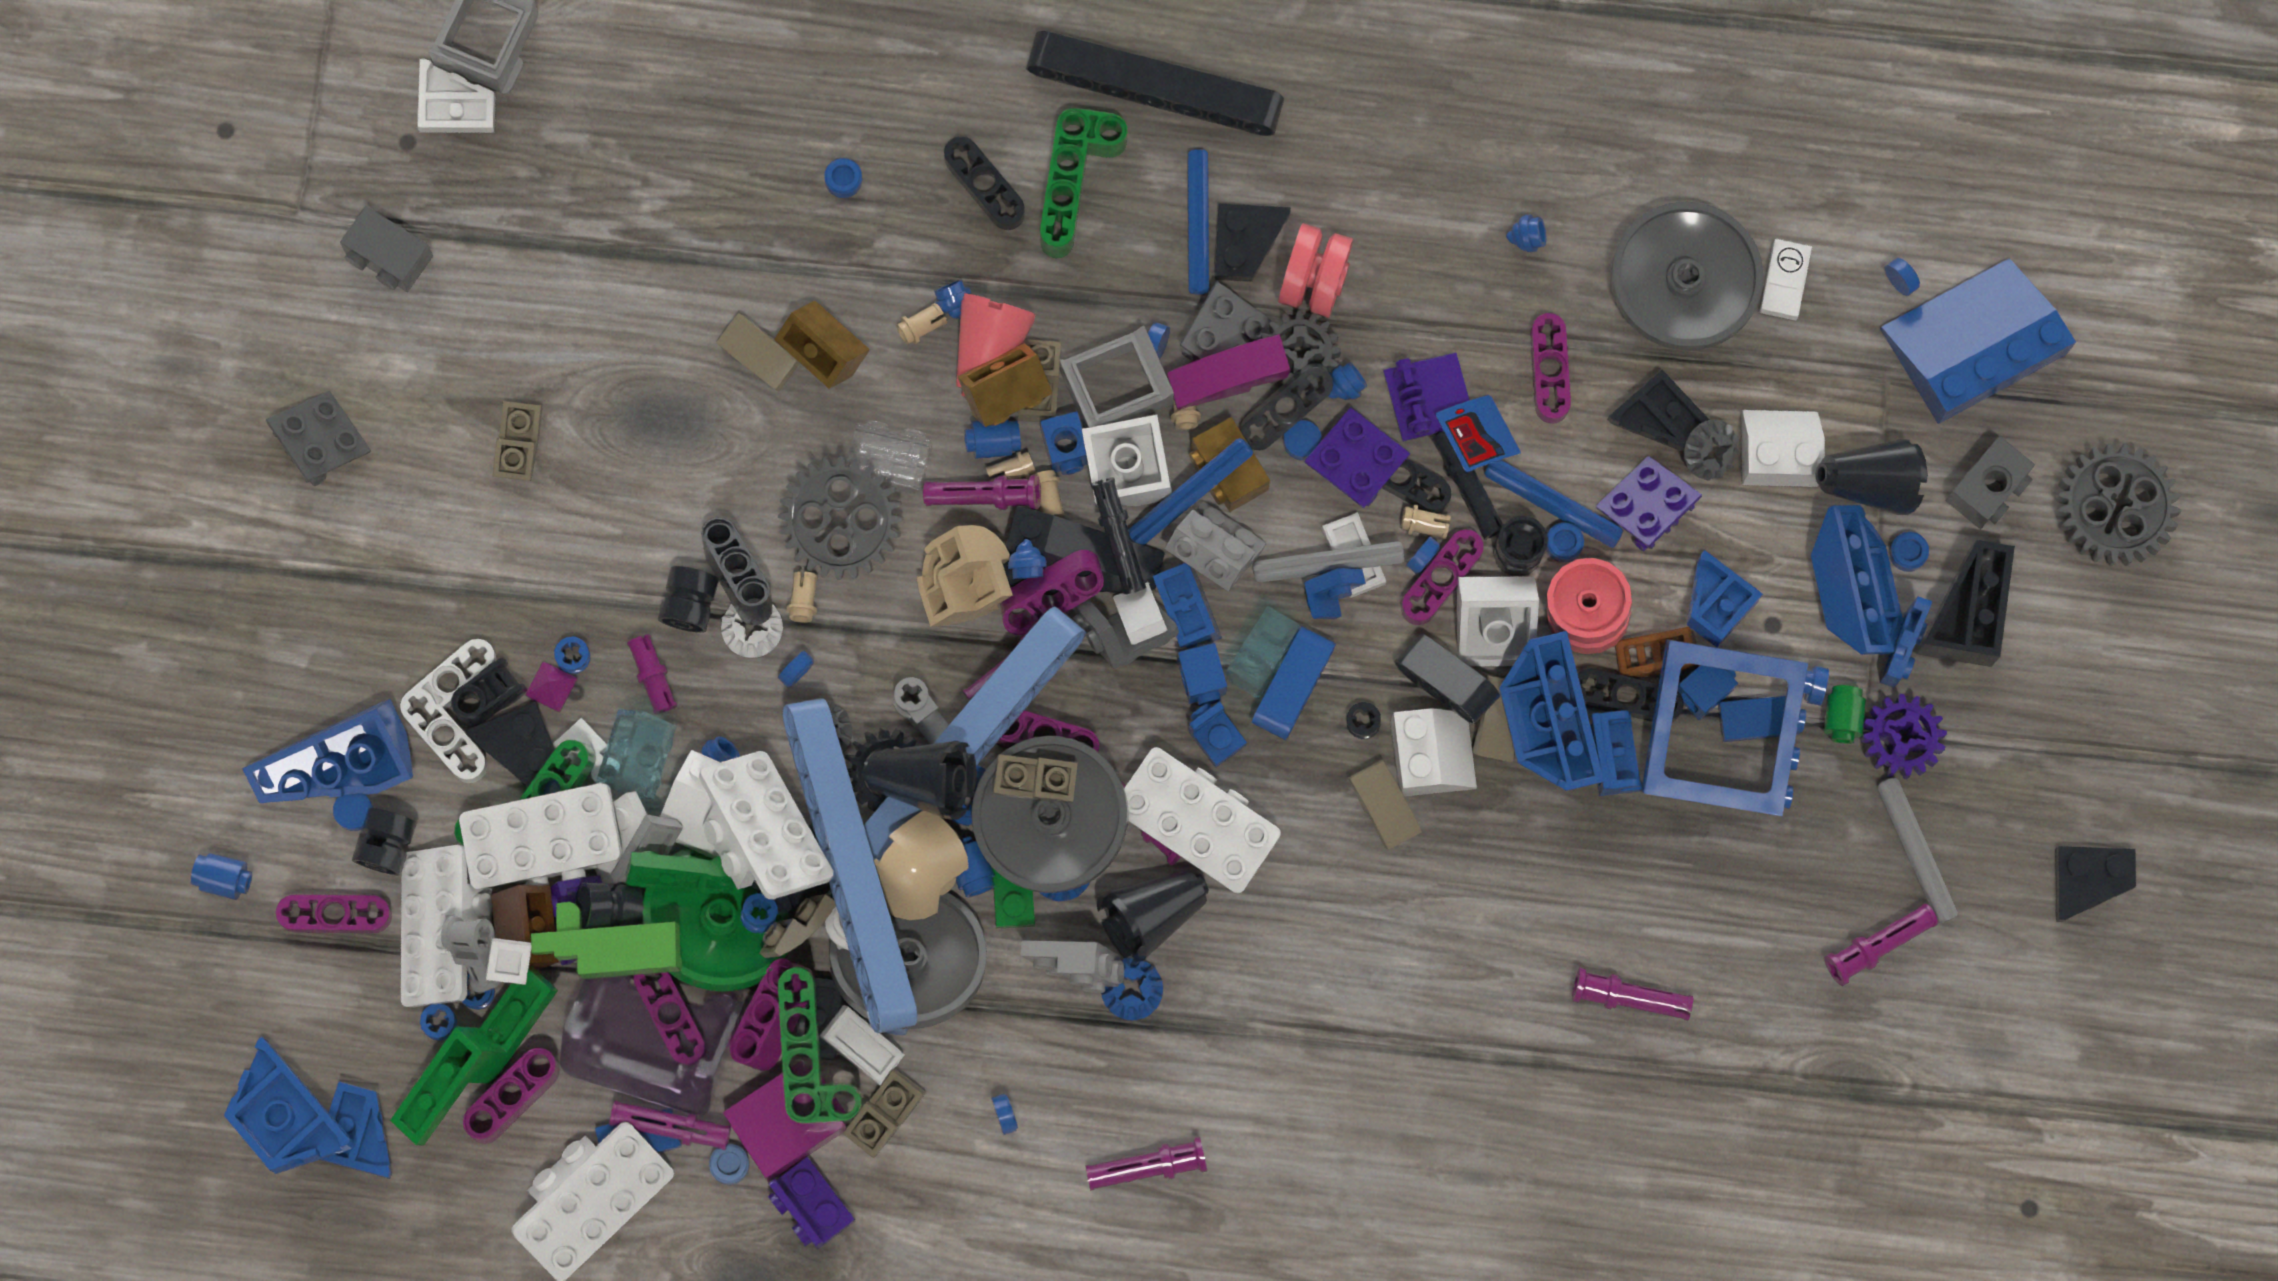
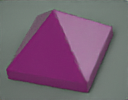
M542 662L525 696L560 713L578 679L552 665Z

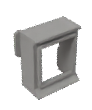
M455 0L432 49L428 51L433 65L494 89L501 94H509L523 68V61L519 55L539 16L535 1L484 0L518 14L493 65L450 47L474 1Z
M1144 325L1133 333L1066 360H1060V373L1084 428L1137 419L1173 405V389ZM1135 350L1153 393L1097 414L1079 371Z

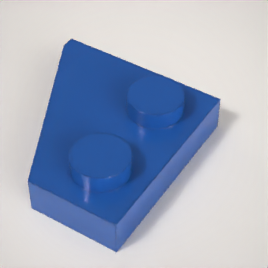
M1917 596L1905 611L1900 632L1895 641V652L1890 653L1880 683L1894 688L1901 678L1908 679L1915 662V658L1910 656L1915 644L1920 645L1927 628L1925 619L1933 601Z

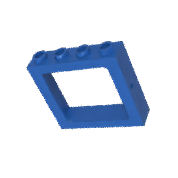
M1666 639L1641 792L1649 795L1783 816L1784 808L1790 809L1793 798V786L1788 785L1790 770L1796 771L1800 756V748L1794 747L1796 733L1803 732L1806 721V710L1801 709L1803 693H1810L1813 672L1807 671L1808 663ZM1690 663L1782 678L1787 682L1788 687L1772 782L1768 792L1759 793L1668 778L1664 774L1680 671L1684 664Z

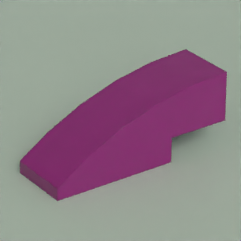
M1280 334L1236 346L1168 372L1167 378L1174 392L1173 398L1176 409L1180 410L1250 392L1251 387L1288 378L1290 367Z

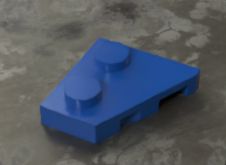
M1704 550L1696 564L1686 625L1718 648L1755 607L1763 594Z
M338 1082L329 1113L356 1146L350 1150L320 1160L391 1179L392 1170L379 1094L372 1090Z

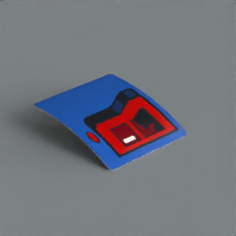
M1490 395L1469 400L1436 413L1438 421L1466 472L1521 454L1518 445Z

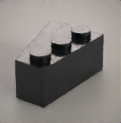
M1982 540L1975 541L1959 567L1916 652L1917 655L1988 667L1994 665L2001 657L2015 546Z

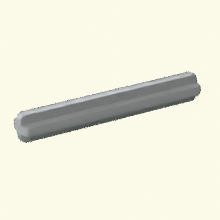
M1397 541L1259 560L1254 562L1253 570L1257 582H1268L1325 574L1337 568L1363 569L1399 564L1404 562L1405 554L1402 543Z
M1890 778L1881 782L1878 785V791L1928 903L1936 914L1938 923L1954 919L1958 915L1957 909L1897 778Z

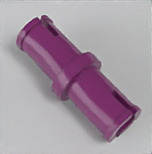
M645 634L644 638L642 636L636 637L628 641L627 645L631 650L639 674L636 676L639 684H644L653 707V713L657 715L661 713V710L664 713L678 705L674 700L665 677L668 673L666 666L660 664L651 635Z

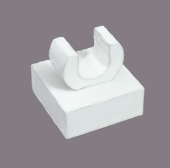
M491 938L485 974L486 980L526 985L531 943Z

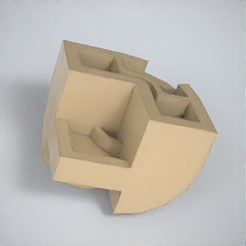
M975 525L956 526L931 541L924 548L927 555L923 562L922 576H917V582L930 627L959 624L974 620L999 609L997 604L1013 596L1003 564L1009 561L1010 554L998 536L987 528Z
M922 810L889 836L893 843L885 851L880 861L878 859L874 860L889 914L906 920L925 919L938 913L940 895L949 892L956 882V877L969 868L966 851L955 831L941 817Z

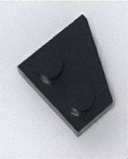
M1218 204L1215 280L1252 282L1261 268L1266 255L1269 254L1275 244L1281 229L1289 220L1291 207Z
M1661 370L1611 413L1607 420L1612 425L1684 452L1691 432L1701 423L1708 421L1709 418Z

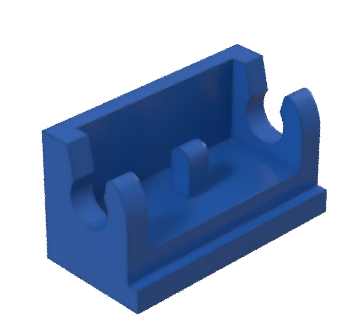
M1183 563L1153 576L1166 612L1179 629V634L1176 638L1181 648L1185 646L1188 649L1197 648V644L1202 641L1214 642L1222 638L1197 571L1194 568Z
M1629 711L1591 714L1589 722L1604 782L1597 783L1599 796L1641 791L1642 785L1636 758L1631 714H1629Z

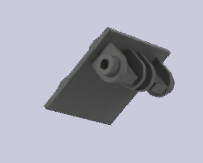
M1216 282L1180 343V346L1184 348L1181 353L1190 360H1195L1196 357L1202 359L1236 346L1260 340L1263 333L1270 334L1269 323L1272 320L1224 285Z
M330 391L266 419L267 424L273 431V435L278 438L286 454L291 457L292 463L300 470L305 482H311L313 486H317L325 481V473L371 452Z

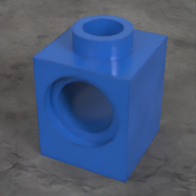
M1078 411L1041 420V434L1051 470H1054L1055 473L1061 471L1062 475H1070L1083 470V466L1088 464ZM1069 439L1076 444V448L1072 452L1062 453L1055 445L1060 440Z
M1212 643L1178 652L1177 663L1188 703L1198 702L1199 706H1203L1207 703L1212 705L1221 701L1220 696L1226 695L1227 683L1216 644Z
M1700 665L1678 685L1677 691L1681 694L1684 705L1700 721L1733 692L1738 685V682L1734 679L1736 673L1733 670Z

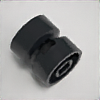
M1517 516L1503 524L1494 545L1493 556L1497 566L1511 576L1522 577L1531 574L1538 568L1547 549L1548 536L1545 528L1538 520L1530 516Z
M684 566L671 567L666 584V590L671 596L665 597V600L662 602L658 621L683 631L706 632L711 610L706 603L714 601L719 578L695 568Z
M368 808L362 826L366 836L357 841L352 861L374 871L396 876L401 875L407 856L403 851V846L411 844L417 823L394 812L378 808Z
M585 882L579 886L575 905L581 910L582 929L642 924L644 902L642 891L639 887L618 884L610 889L607 884Z

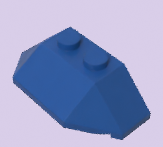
M1861 505L1830 506L1827 509L1811 553L1827 629L1861 655L1895 652V641L1899 635L1903 617L1886 545L1875 527L1865 517L1866 513Z
M1567 631L1528 640L1499 687L1517 763L1565 791L1604 782Z

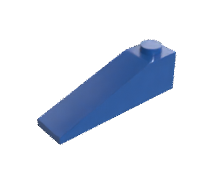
M391 699L354 714L242 768L259 803L304 800L305 798L329 796V798L342 797L346 794L364 793V795L377 794L413 777L407 732Z

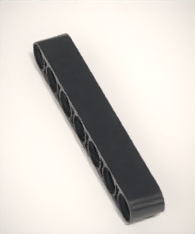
M1048 31L1036 33L1026 66L1028 72L1044 79L1262 136H1272L1275 134L1284 103V97L1270 89Z

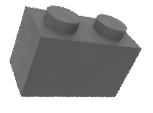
M367 206L363 208L340 241L346 254L344 258L350 264L362 271L365 267L377 273L376 279L392 290H395L398 286L404 291L409 292L433 257L427 243Z

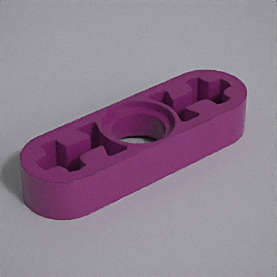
M1545 313L1536 318L1530 333L1535 411L1538 417L1546 423L1554 424L1565 419L1571 406L1567 332L1565 322L1561 317L1553 313ZM1544 324H1550L1553 331H1558L1553 336L1552 349L1545 350L1547 345L1546 335L1539 333V331L1543 330ZM1546 359L1556 360L1561 366V373L1553 378L1547 377L1541 372L1540 364ZM1557 386L1555 389L1556 403H1562L1563 405L1559 406L1557 413H1552L1550 407L1543 406V404L1547 403L1549 399V387Z
M1467 529L1456 532L1405 594L1401 605V612L1409 623L1414 625L1428 623L1458 587V577H1466L1477 564L1484 549L1483 540L1479 534ZM1469 540L1474 544L1472 547L1474 555L1466 553L1461 558L1458 566L1464 569L1460 571L1458 566L1451 560L1454 559L1460 548L1457 542L1465 544ZM1448 555L1451 560L1446 559L1444 557ZM1437 568H1446L1452 573L1453 582L1447 587H1439L1432 581V572ZM1425 584L1432 593L1425 606L1428 612L1419 611L1417 614H1414L1411 611L1413 604L1410 600L1413 599L1416 602L1421 600L1427 589L1420 586ZM1434 595L1440 596L1441 598L1437 600Z
M289 895L278 903L276 918L283 928L294 933H379L390 925L392 911L385 900L374 895ZM312 903H317L315 908L317 924L311 925L313 919L310 916H299L297 923L293 924L291 919L285 916L286 911L292 910L293 904H298L301 911L313 912ZM330 904H340L345 910L343 920L334 925L326 923L323 918L325 908ZM351 904H356L355 909L357 912H369L371 905H376L377 909L383 912V917H377L375 924H370L366 917L355 916L356 925H350L353 919Z
M653 973L654 975H663L658 980V983L664 994L669 990L673 992L671 995H665L658 999L650 985L642 986V983L647 980L645 974L634 975V984L673 1060L682 1067L688 1068L698 1065L705 1057L706 1046L669 973ZM651 999H657L654 1004L649 1002ZM666 1004H675L681 1009V1016L674 1024H664L659 1020V1011ZM686 1024L690 1025V1029L683 1030L690 1044L698 1043L693 1048L695 1055L690 1058L685 1053L677 1054V1051L682 1047L676 1034L670 1039L667 1037V1034L680 1031Z

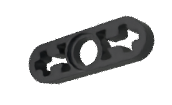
M958 136L948 141L944 149V159L947 168L998 228L1013 230L1019 227L1025 217V206L1020 196L970 138ZM959 149L961 152L969 151L968 161L974 168L969 172L968 176L964 175L968 173V166L962 159L953 160L955 158L954 150ZM983 174L991 176L995 180L994 188L988 192L978 191L973 184L978 176ZM1002 190L1004 193L1001 194V201L1008 208L1013 205L1015 206V217L1013 218L1008 215L1000 216L1001 206L995 198L998 197Z
M1317 363L1305 366L1243 420L1240 432L1252 450L1260 451L1271 446L1331 393L1333 380L1329 370ZM1312 374L1316 378L1323 375L1324 377L1321 380L1323 388L1320 390L1316 387L1309 389L1305 393L1309 401L1304 404L1300 394L1293 390V388L1298 386L1300 392H1302L1309 385L1307 379L1309 375ZM1284 397H1290L1298 404L1296 412L1288 417L1279 415L1275 410L1277 402ZM1270 411L1271 417L1280 426L1275 428L1273 422H1271L1264 429L1265 438L1261 440L1260 437L1256 436L1251 439L1250 426L1253 424L1257 427L1264 425L1268 421L1264 413Z
M1408 459L1400 467L1409 471L1411 482L1406 486H1396L1389 479L1382 487V489L1412 506L1418 505L1420 510L1438 514L1448 507L1451 499V488L1444 479ZM1418 477L1424 479L1421 483L1423 489L1430 492L1435 487L1440 489L1439 497L1443 501L1436 499L1433 504L1427 502L1428 494L1419 488L1416 496L1411 494L1410 492L1415 488Z
M1593 668L1582 670L1578 674L1581 684H1586L1588 678L1594 679L1595 686L1602 689H1607L1608 682L1614 683L1609 695L1610 702L1603 700L1606 692L1595 691L1592 696L1585 695L1586 689L1581 687L1585 706L1609 712L1629 711L1631 717L1653 722L1655 704L1649 703L1647 711L1642 710L1641 707L1646 699V691L1652 693L1649 700L1656 702L1659 684ZM1628 686L1635 689L1638 694V702L1633 706L1622 705L1617 699V691L1620 688ZM1678 691L1672 722L1679 717L1684 706L1683 698Z

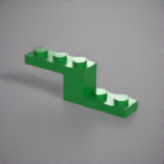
M528 966L526 985L511 983L480 1028L455 1027L390 1121L415 1145H425L468 1083H493L559 990L533 966Z

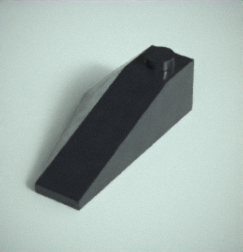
M1019 506L1016 507L1006 545L1010 556L1016 552L1017 546L1025 539L1030 540L1033 547L1039 549L1041 555L1046 558L1047 567L1075 551L1089 550L1094 552L1100 561L1104 579L1100 592L1122 593V586L1105 532L1055 515ZM1132 542L1144 583H1149L1151 591H1154L1157 586L1153 576L1160 573L1165 552ZM1009 561L1003 564L1011 588L1027 578L1013 579L1012 569H1008ZM1082 571L1077 576L1086 577L1092 572ZM1051 589L1046 591L1044 594L1054 595L1058 593L1059 590Z

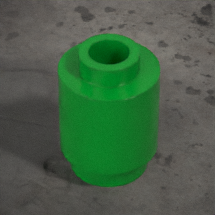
M1836 685L1832 687V693L1827 696L1824 733L1831 736V741L1841 744L1854 743V738L1863 736L1866 699L1862 697L1863 689L1850 685Z

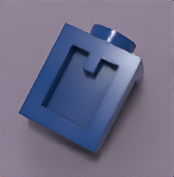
M1337 568L1305 581L1307 604L1314 619H1337L1341 617L1338 599L1351 596L1352 589L1366 584L1363 569Z
M1220 702L1213 707L1207 703L1196 710L1190 716L1193 721L1189 724L1188 728L1189 734L1215 768L1247 745L1245 739L1224 713L1225 708Z

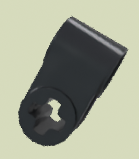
M500 658L486 666L477 676L457 688L453 693L451 706L457 721L462 725L475 727L482 724L500 710L518 701L527 692V687L523 683L519 684L508 670V662L505 658ZM498 679L501 680V682L504 684L506 688L502 686ZM474 698L480 702L479 708L473 713H464L460 710L461 704L467 699Z

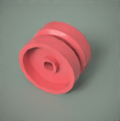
M1302 223L1288 263L1278 303L1298 308L1303 303L1309 287L1313 289L1309 303L1311 313L1330 318L1336 298L1341 295L1350 265L1348 258L1353 238L1334 233L1328 240L1324 254L1319 253L1323 237L1321 229Z
M1596 558L1577 559L1563 566L1552 578L1547 592V621L1552 634L1567 631L1571 650L1581 654L1602 653L1615 646L1626 634L1631 618V588L1624 574L1610 562Z

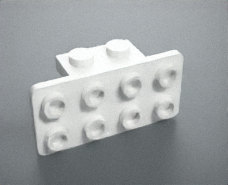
M1151 749L1124 788L1129 809L1128 821L1232 892H1243L1279 840V828L1248 808L1249 801L1236 791L1230 789L1226 793L1214 784L1217 779L1198 767L1196 771H1193L1162 749Z
M758 751L701 769L699 779L713 803V807L703 824L704 833L708 842L714 845L722 860V867L725 873L732 878L737 889L751 886L755 880L767 899H775L827 883L831 880L834 874L833 869L767 753Z
M603 783L463 812L459 817L472 887L476 889L507 883L549 885L548 878L562 875L563 881L586 877L585 870L597 868L598 864L617 861L622 856L610 787Z
M452 845L406 852L407 856L402 869L401 1003L405 1007H419L463 1001L467 996V968L465 965L455 964L451 953L443 947L441 941L442 927L444 922L453 916L460 917L463 921L467 922L487 919L492 924V889H476L471 884H467V860L464 846Z
M628 1122L619 1124L597 1146L584 1136L580 1141H574L568 1145L562 1153V1158L551 1168L544 1169L535 1177L533 1185L527 1191L537 1203L512 1226L511 1232L557 1281H565L673 1178L674 1171Z

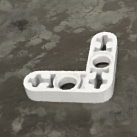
M473 639L465 643L408 691L400 704L401 712L406 721L456 778L465 783H475L482 779L486 774L487 760L480 749L446 712L451 706V698L456 690L449 693L442 692L438 688V681L442 675L453 673L459 677V685L457 687L459 688L477 676L486 666L496 661V654L492 646L482 639ZM476 650L482 653L486 650L487 653L484 655L486 663L482 666L477 662L472 664L467 669L472 676L466 679L461 669L455 664L461 661L465 668L473 660L470 655L472 651ZM414 700L420 703L427 700L425 709L433 719H435L438 713L442 716L431 721L428 725L419 713L410 715L413 711L411 703ZM428 725L425 731L421 729V727ZM448 726L454 730V740L447 746H439L433 741L434 732L439 727ZM463 741L466 742L467 745L460 747ZM459 747L470 760L475 757L478 758L475 761L477 769L471 773L468 769L463 772L459 771L462 769L463 764L453 753ZM453 753L451 758L447 759L446 756Z

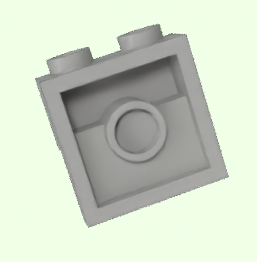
M1203 501L1195 511L1192 510L1177 526L1165 549L1229 592L1259 557L1267 543L1225 516L1218 509Z
M1022 940L1021 957L1031 961L1034 968L1046 970L1045 974L1064 976L1070 980L1069 984L1082 986L1081 990L1084 992L1104 993L1105 987H1118V984L1123 982L1124 964L1120 960V955L1097 942Z

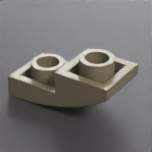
M739 312L716 342L778 392L800 364L773 338Z
M1025 339L1023 344L1025 343L1038 355L1053 394L1043 398V401L1033 408L1019 410L1018 421L1041 422V420L1056 417L1061 342Z
M503 401L499 439H496L493 477L532 480L543 406Z
M1487 675L1486 679L1500 693L1499 687L1505 678ZM1500 694L1498 700L1481 717L1472 752L1478 756L1513 762L1515 751Z
M998 754L992 794L1036 800L1073 802L1078 763Z
M1380 760L1348 777L1363 811L1369 815L1384 848L1389 850L1422 832L1403 793L1384 761Z
M826 894L806 898L795 912L797 920H780L778 923L774 922L768 928L763 937L765 945L759 954L765 958L781 956L802 944L828 918L836 906L835 901Z
M892 1070L871 1100L865 1103L843 1134L872 1158H875L915 1109L926 1092L899 1070Z

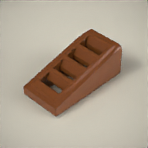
M1684 627L1620 640L1616 644L1620 675L1631 678L1660 675L1663 662L1661 645L1666 644V639L1696 644L1694 631L1690 627ZM1652 646L1653 664L1647 663L1645 647ZM1636 648L1639 666L1632 668L1629 649ZM1684 664L1680 672L1695 670L1700 665Z

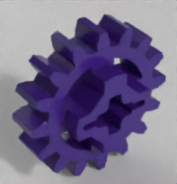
M1899 694L1895 704L1889 697H1886L1881 702L1883 710L1874 706L1869 712L1874 719H1866L1864 721L1863 727L1869 730L1870 733L1864 734L1861 737V742L1870 743L1871 745L1865 752V756L1872 757L1875 755L1878 758L1874 765L1875 769H1879L1883 765L1888 766L1889 777H1892L1897 770H1901L1903 779H1908L1911 776L1912 769L1921 776L1926 772L1925 763L1933 767L1938 762L1937 757L1933 753L1942 754L1945 750V746L1939 743L1938 740L1943 739L1947 735V731L1937 729V725L1943 718L1942 716L1932 718L1929 713L1932 711L1933 705L1930 703L1924 708L1920 707L1919 696H1915L1910 703H1906L1905 695ZM1903 713L1899 720H1884L1891 714ZM1918 720L1924 724L1927 732L1923 731ZM1901 729L1907 731L1906 738L1909 739L1907 743L1901 742V735L1899 734ZM1880 740L1885 742L1889 750V754L1883 748ZM1910 752L1924 753L1916 759L1904 760Z

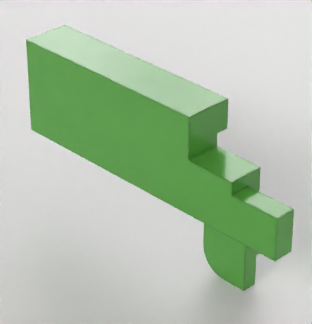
M565 902L556 903L557 932L531 934V953L533 955L554 954V957L558 960L577 959L578 975L583 979L682 971L679 925L676 922L582 929L580 908L574 903Z

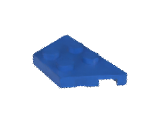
M263 1037L258 1039L255 1048L258 1050L249 1071L244 1069L238 1083V1091L231 1098L224 1116L267 1168L277 1174L354 1148L356 1144L273 1046Z

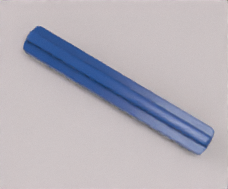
M1201 149L1190 150L1188 153L1189 292L1194 295H1203L1209 292L1208 152Z
M1236 439L1129 528L1131 539L1135 543L1145 545L1249 459L1253 455L1249 444L1244 439Z
M1498 460L1490 463L1486 468L1485 476L1559 519L1574 524L1582 532L1610 548H1614L1623 534L1621 527L1510 464Z

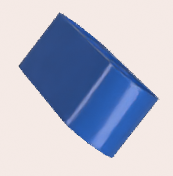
M1302 626L1265 693L1251 723L1286 740L1327 665L1336 643Z

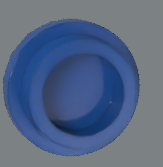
M1524 215L1519 219V222L1513 225L1512 231L1506 234V238L1511 244L1517 245L1523 251L1536 252L1539 247H1545L1546 245L1544 221L1541 217L1534 218L1532 215Z
M962 280L952 282L934 291L937 298L934 303L940 306L943 313H948L950 317L959 320L964 293L971 294L970 288L965 287Z
M1351 362L1345 366L1340 364L1332 370L1333 388L1328 397L1332 399L1355 400L1362 395L1361 391L1367 387V383Z
M1025 539L1017 546L1016 552L1010 556L1008 562V569H1012L1013 579L1044 577L1043 568L1047 567L1046 558L1041 555L1038 548L1033 547L1028 539Z
M716 737L714 740L707 741L701 750L702 755L718 762L740 757L739 751L734 744L724 737Z

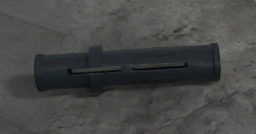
M1445 432L1436 435L1432 442L1435 444L1447 467L1445 473L1457 485L1465 504L1479 527L1483 539L1487 540L1498 535L1503 523L1484 486L1481 484L1475 469L1466 472Z
M1106 478V482L1103 479L1091 484L1101 515L1098 517V522L1100 526H1104L1122 586V593L1131 594L1132 589L1134 593L1146 588V584L1142 577L1126 520L1129 518L1127 509H1122L1115 485V478Z

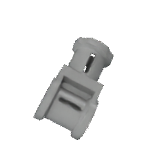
M908 677L896 685L893 701L897 713L907 718L916 730L919 729L926 740L933 744L949 724L939 713L938 706L928 695L925 683L915 677ZM907 691L911 695L917 692L918 704L914 705L911 701L904 703V692Z
M449 917L442 927V945L445 950L451 953L455 964L466 966L470 975L468 980L472 990L485 992L497 987L501 983L500 981L486 980L485 978L491 938H494V929L491 922L487 919L467 922L463 921L460 917Z

